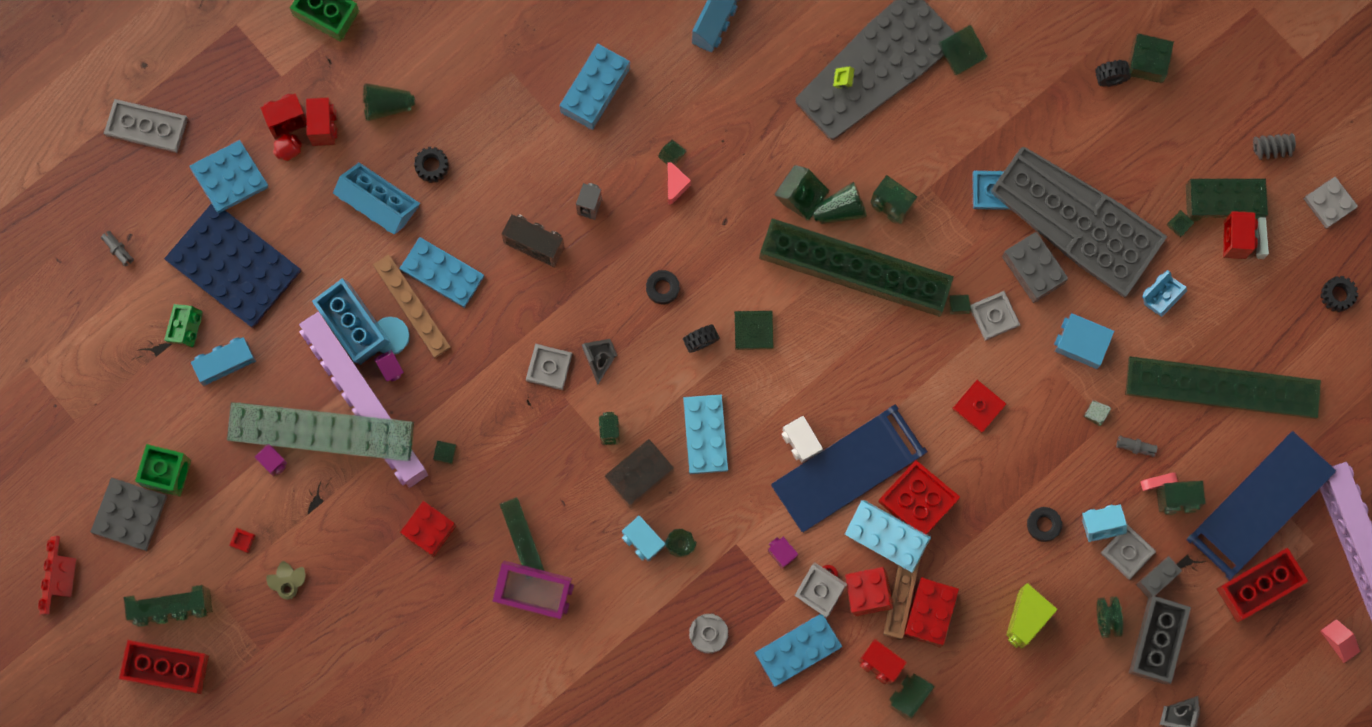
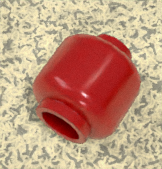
M286 133L274 141L275 149L273 153L278 159L282 158L284 161H290L300 154L302 144L296 135Z

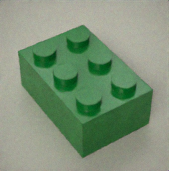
M294 0L289 8L295 18L340 42L360 11L357 3L352 0Z

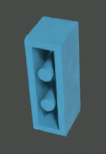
M237 337L232 339L230 344L226 346L221 345L213 348L211 353L196 356L195 360L191 361V364L199 382L205 386L256 362L245 338Z

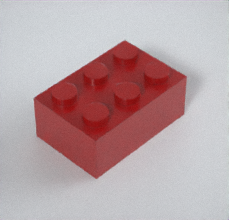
M921 577L910 609L904 636L942 647L959 589Z

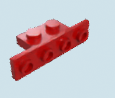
M60 536L51 537L46 545L48 558L44 562L45 579L43 578L41 582L43 593L42 598L38 602L40 615L49 614L52 595L69 598L72 594L76 558L57 556Z

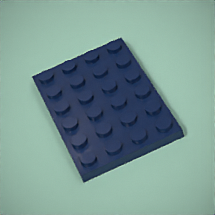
M212 203L164 258L165 261L252 329L302 271L226 210L218 214Z

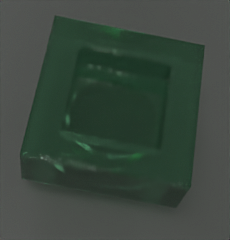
M1180 210L1167 223V226L1181 237L1194 222Z
M437 441L433 460L453 464L457 445Z

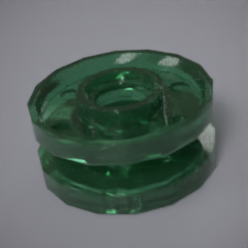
M1104 597L1098 598L1096 610L1101 637L1103 639L1109 638L1111 629L1116 638L1122 637L1123 616L1118 597H1110L1109 606Z

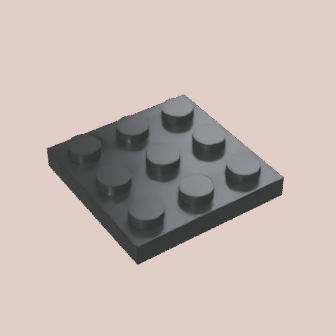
M111 477L90 532L147 551L167 496Z

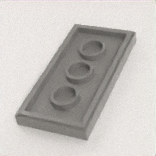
M114 99L104 135L178 153L188 117Z

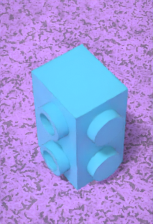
M1121 504L1116 506L1109 505L1099 510L1091 509L1086 511V513H1082V522L1088 542L1127 534V523Z
M640 516L622 530L624 535L622 539L628 546L633 545L637 549L635 553L642 561L646 559L649 562L665 547V543Z

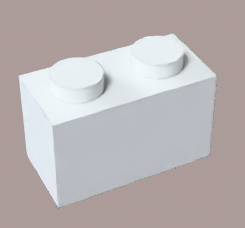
M804 416L783 427L782 431L784 433H782V437L787 444H791L793 448L791 452L796 460L800 459L801 463L822 452L823 448Z

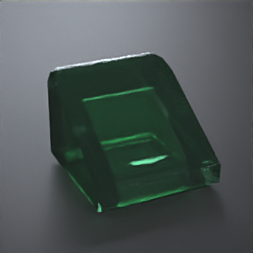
M672 139L661 149L658 157L667 165L668 163L675 165L686 153V150Z
M949 295L950 315L969 314L971 312L969 295Z
M1093 400L1084 417L1101 426L1112 408Z

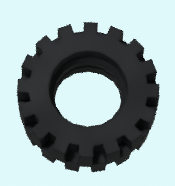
M1126 60L1109 61L1095 69L1098 85L1102 87L1122 84L1131 77L1129 64Z
M437 147L423 148L422 152L419 151L417 157L415 156L414 167L416 173L423 181H428L429 183L435 181L436 183L439 179H444V175H447L449 163L447 156L441 149L438 150ZM435 158L439 161L438 169L432 172L425 170L424 162L427 159Z
M1336 276L1327 281L1321 289L1322 303H1326V308H1331V311L1337 310V312L1349 309L1357 301L1356 298L1358 297L1356 292L1358 288L1354 286V281L1350 282L1351 279H1345V276ZM1341 287L1344 289L1347 295L1344 301L1336 300L1332 295L1333 288Z
M712 324L701 327L683 337L684 344L689 353L704 349L720 339Z

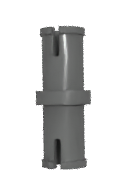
M111 231L106 232L108 236L104 233L101 239L110 248L111 254L116 255L124 267L128 266L127 261L131 264L134 258L125 250L124 244L119 242Z
M1122 436L1118 437L1117 448L1130 450L1133 454L1141 453L1155 457L1157 445L1141 442V439L1133 440Z

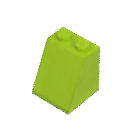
M1028 583L1021 587L1018 592L1006 634L1009 637L1008 641L1016 648L1018 646L1020 648L1026 646L1057 610Z

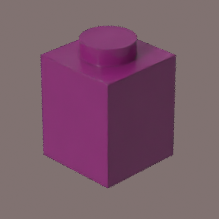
M392 350L374 358L386 381L391 380L393 382L401 377L400 374L404 373Z
M270 444L265 446L255 456L272 476L275 474L279 475L286 468L287 462Z
M784 536L781 539L776 537L769 543L770 548H768V552L782 569L798 557V553Z

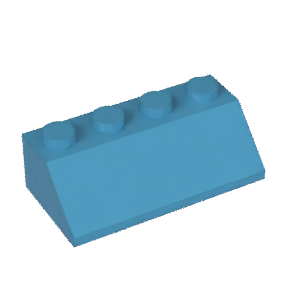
M707 0L692 30V44L710 52H713L715 47L718 48L722 40L720 37L722 31L726 32L730 24L728 19L730 15L734 16L738 6L736 3L738 0Z
M361 163L356 164L339 177L333 194L339 197V199L354 207L355 210L363 213L370 220L378 223L392 234H396L404 228L420 205L418 201Z

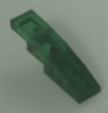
M518 497L499 503L521 565L545 571ZM525 575L527 579L532 577L529 575Z

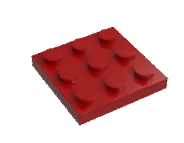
M915 460L883 494L878 503L897 519L927 535L959 501L960 496Z

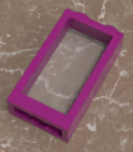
M503 561L493 602L561 619L563 614L567 615L570 604L567 603V597L572 595L574 584H571L572 578Z

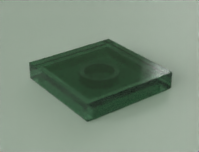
M971 24L938 42L954 75H958L988 58Z
M734 311L735 350L774 348L773 311Z

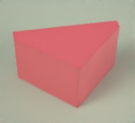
M668 163V204H673L691 186V180L674 164Z
M1337 619L1320 630L1343 663L1360 652L1354 633Z

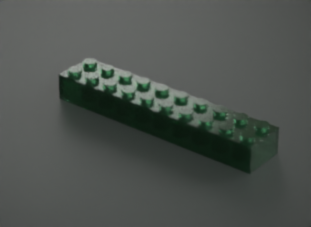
M773 218L771 219L759 256L761 260L941 317L954 278V276Z

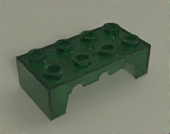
M1190 179L1186 184L1187 221H1198L1205 217L1224 218L1228 217L1232 211L1255 213V219L1267 217L1266 179Z
M204 585L192 586V592L143 600H135V596L123 597L126 621L132 623V625H137V627L149 626V622H156V624L168 623V619L183 621L187 620L188 616L202 618L207 617V613L213 612L210 589Z

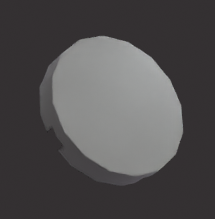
M704 614L692 622L689 638L697 650L703 653H714L725 645L728 639V628L719 616Z

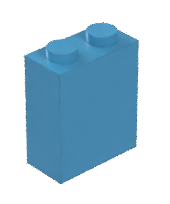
M1071 313L1068 318L1065 317L1061 325V328L1064 329L1062 335L1058 334L1054 342V345L1057 346L1055 352L1098 369L1114 331Z

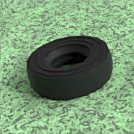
M658 270L652 273L646 282V292L649 298L658 304H668L674 301L680 291L677 277L667 270ZM665 280L670 284V290L665 294H660L655 289L657 282Z
M1040 507L1029 515L1027 528L1034 539L1048 542L1060 534L1062 520L1060 515L1052 508ZM1041 517H1047L1051 520L1052 527L1047 532L1041 531L1037 526V521Z

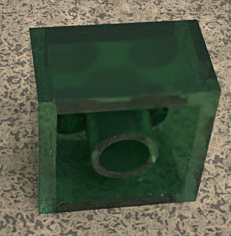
M1137 33L1133 40L1128 63L1131 76L1163 83L1167 77L1174 41Z
M886 175L873 192L870 203L876 211H882L887 214L888 219L892 222L902 224L914 208L918 196Z
M1203 481L1164 483L1156 489L1159 512H1165V515L1177 514L1178 511H1184L1185 514L1196 513V510H1200V507L1206 504Z

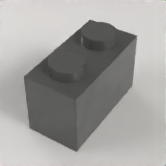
M583 183L576 202L577 215L593 220L596 219L602 202V191L598 185Z
M1168 556L1136 585L1150 598L1162 590L1182 570Z

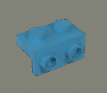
M1167 270L1164 274L1158 276L1156 282L1144 291L1142 295L1144 305L1163 317L1187 292V287L1172 278L1171 272Z

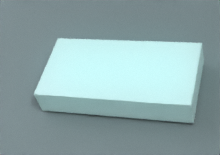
M1259 217L1258 228L1255 230V237L1258 238L1256 255L1257 259H1264L1269 254L1266 217Z

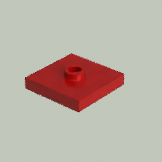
M976 380L952 409L982 434L1005 407L1006 403L979 380Z

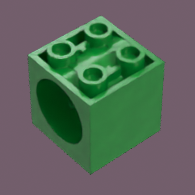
M146 444L135 482L143 488L181 497L191 459L184 453Z

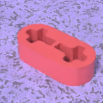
M1176 472L1146 479L1140 483L1143 491H1149L1178 482Z

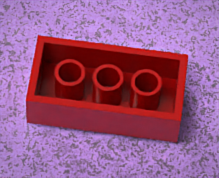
M1287 547L1216 589L1236 622H1239L1309 581Z
M127 640L119 679L201 695L209 655Z

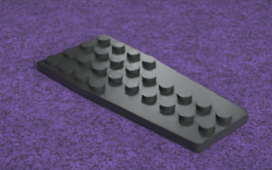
M895 0L870 21L796 97L795 103L830 140H834L921 77L959 44L961 38L924 0ZM850 66L855 69L852 87L840 89L833 87L835 70L837 68Z
M1026 147L1020 148L991 189V193L1074 263L1124 298L1128 295L1167 238L1165 234L1121 203Z

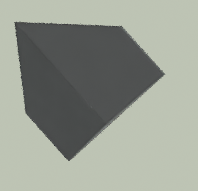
M610 339L584 343L582 345L584 355L597 385L615 357H617Z
M1198 696L1170 706H1164L1160 725L1165 727H1196L1200 713Z

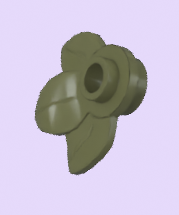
M282 561L277 568L276 575L266 576L267 585L270 589L278 591L281 598L286 600L292 599L297 594V588L305 581V569L300 567L293 570L288 563ZM291 587V592L285 593V588Z

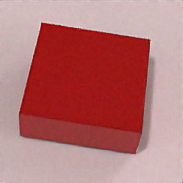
M236 528L229 546L248 553L256 535Z

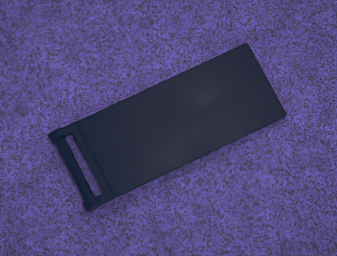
M896 404L771 484L801 532H805L928 453L927 449L922 447L899 413V408ZM892 414L916 450L915 454H911L887 418L889 415Z
M1292 431L1186 540L1190 544L1193 543L1226 574L1225 577L1230 581L1329 480L1336 470ZM1201 533L1236 565L1233 569L1198 538Z

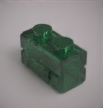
M604 412L599 417V433L602 445H616L620 443L619 419L617 415H614V412Z

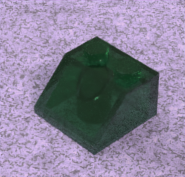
M794 165L774 196L784 206L809 221L830 190L810 169Z
M912 674L911 677L907 675L901 683L903 688L900 692L895 691L889 699L891 701L889 707L907 721L913 717L935 687L916 674Z

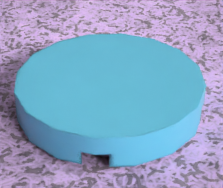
M386 317L379 320L377 323L391 341L380 352L385 353L392 350L394 355L399 354L409 343L410 334L408 327L402 320L396 317Z

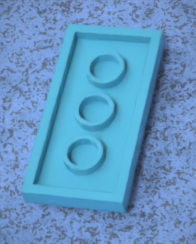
M722 394L683 397L689 474L728 471Z
M861 500L845 532V535L910 572H914L931 538L865 500Z

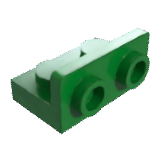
M174 304L164 341L194 347L203 311L193 306Z

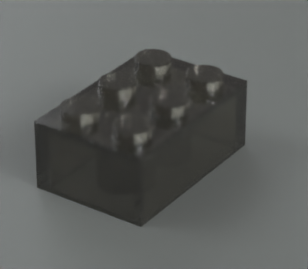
M511 214L501 233L503 243L555 268L565 249L563 238H561L562 235L555 231L549 232L544 230V226L536 222L532 224L522 215L517 214L515 216Z
M648 439L605 475V480L625 504L631 508L674 472V467L653 442Z

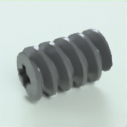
M1293 133L1289 135L1283 134L1282 136L1276 134L1274 137L1268 135L1267 138L1265 136L1260 138L1255 136L1253 139V149L1255 154L1258 155L1259 160H1262L1263 154H1265L1266 159H1270V154H1273V157L1276 159L1278 153H1280L1281 158H1284L1285 152L1288 153L1289 157H1292L1296 147L1295 135Z

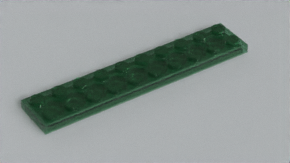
M1130 356L1128 358L1125 395L1317 419L1321 380Z
M231 402L227 440L411 461L414 422Z

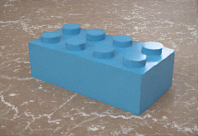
M597 43L559 105L560 112L593 130L630 70V61Z
M340 279L312 300L317 310L355 363L363 364L391 343L347 280Z

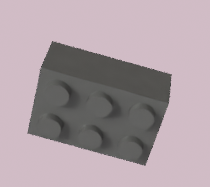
M1037 232L1007 249L1002 255V258L1033 303L1061 287L1068 280L1067 275Z

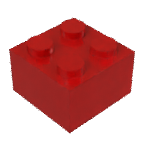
M296 93L286 94L281 99L268 101L264 106L260 107L274 139L307 126V119Z
M329 97L307 98V136L312 146L335 145V139H338V129L335 127L334 122L337 121V110L334 104H331Z
M1232 211L1224 220L1223 258L1246 259L1257 248L1258 238L1255 237V230L1258 228V219H1255V213Z
M422 501L400 533L434 558L456 528V524Z
M884 567L845 574L851 612L855 616L894 609L888 574Z
M876 639L871 642L858 660L863 670L868 673L872 671L877 675L876 679L884 685L886 683L890 685L894 682L907 663Z

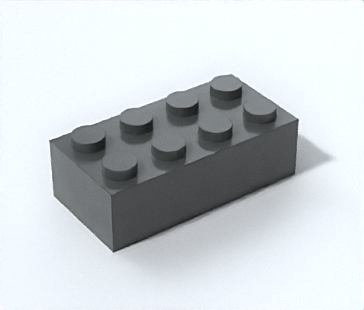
M1155 596L1148 598L1129 674L1165 685L1172 682L1191 607Z

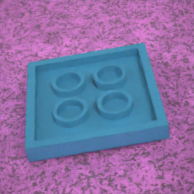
M240 140L190 165L192 173L218 214L268 188V184Z

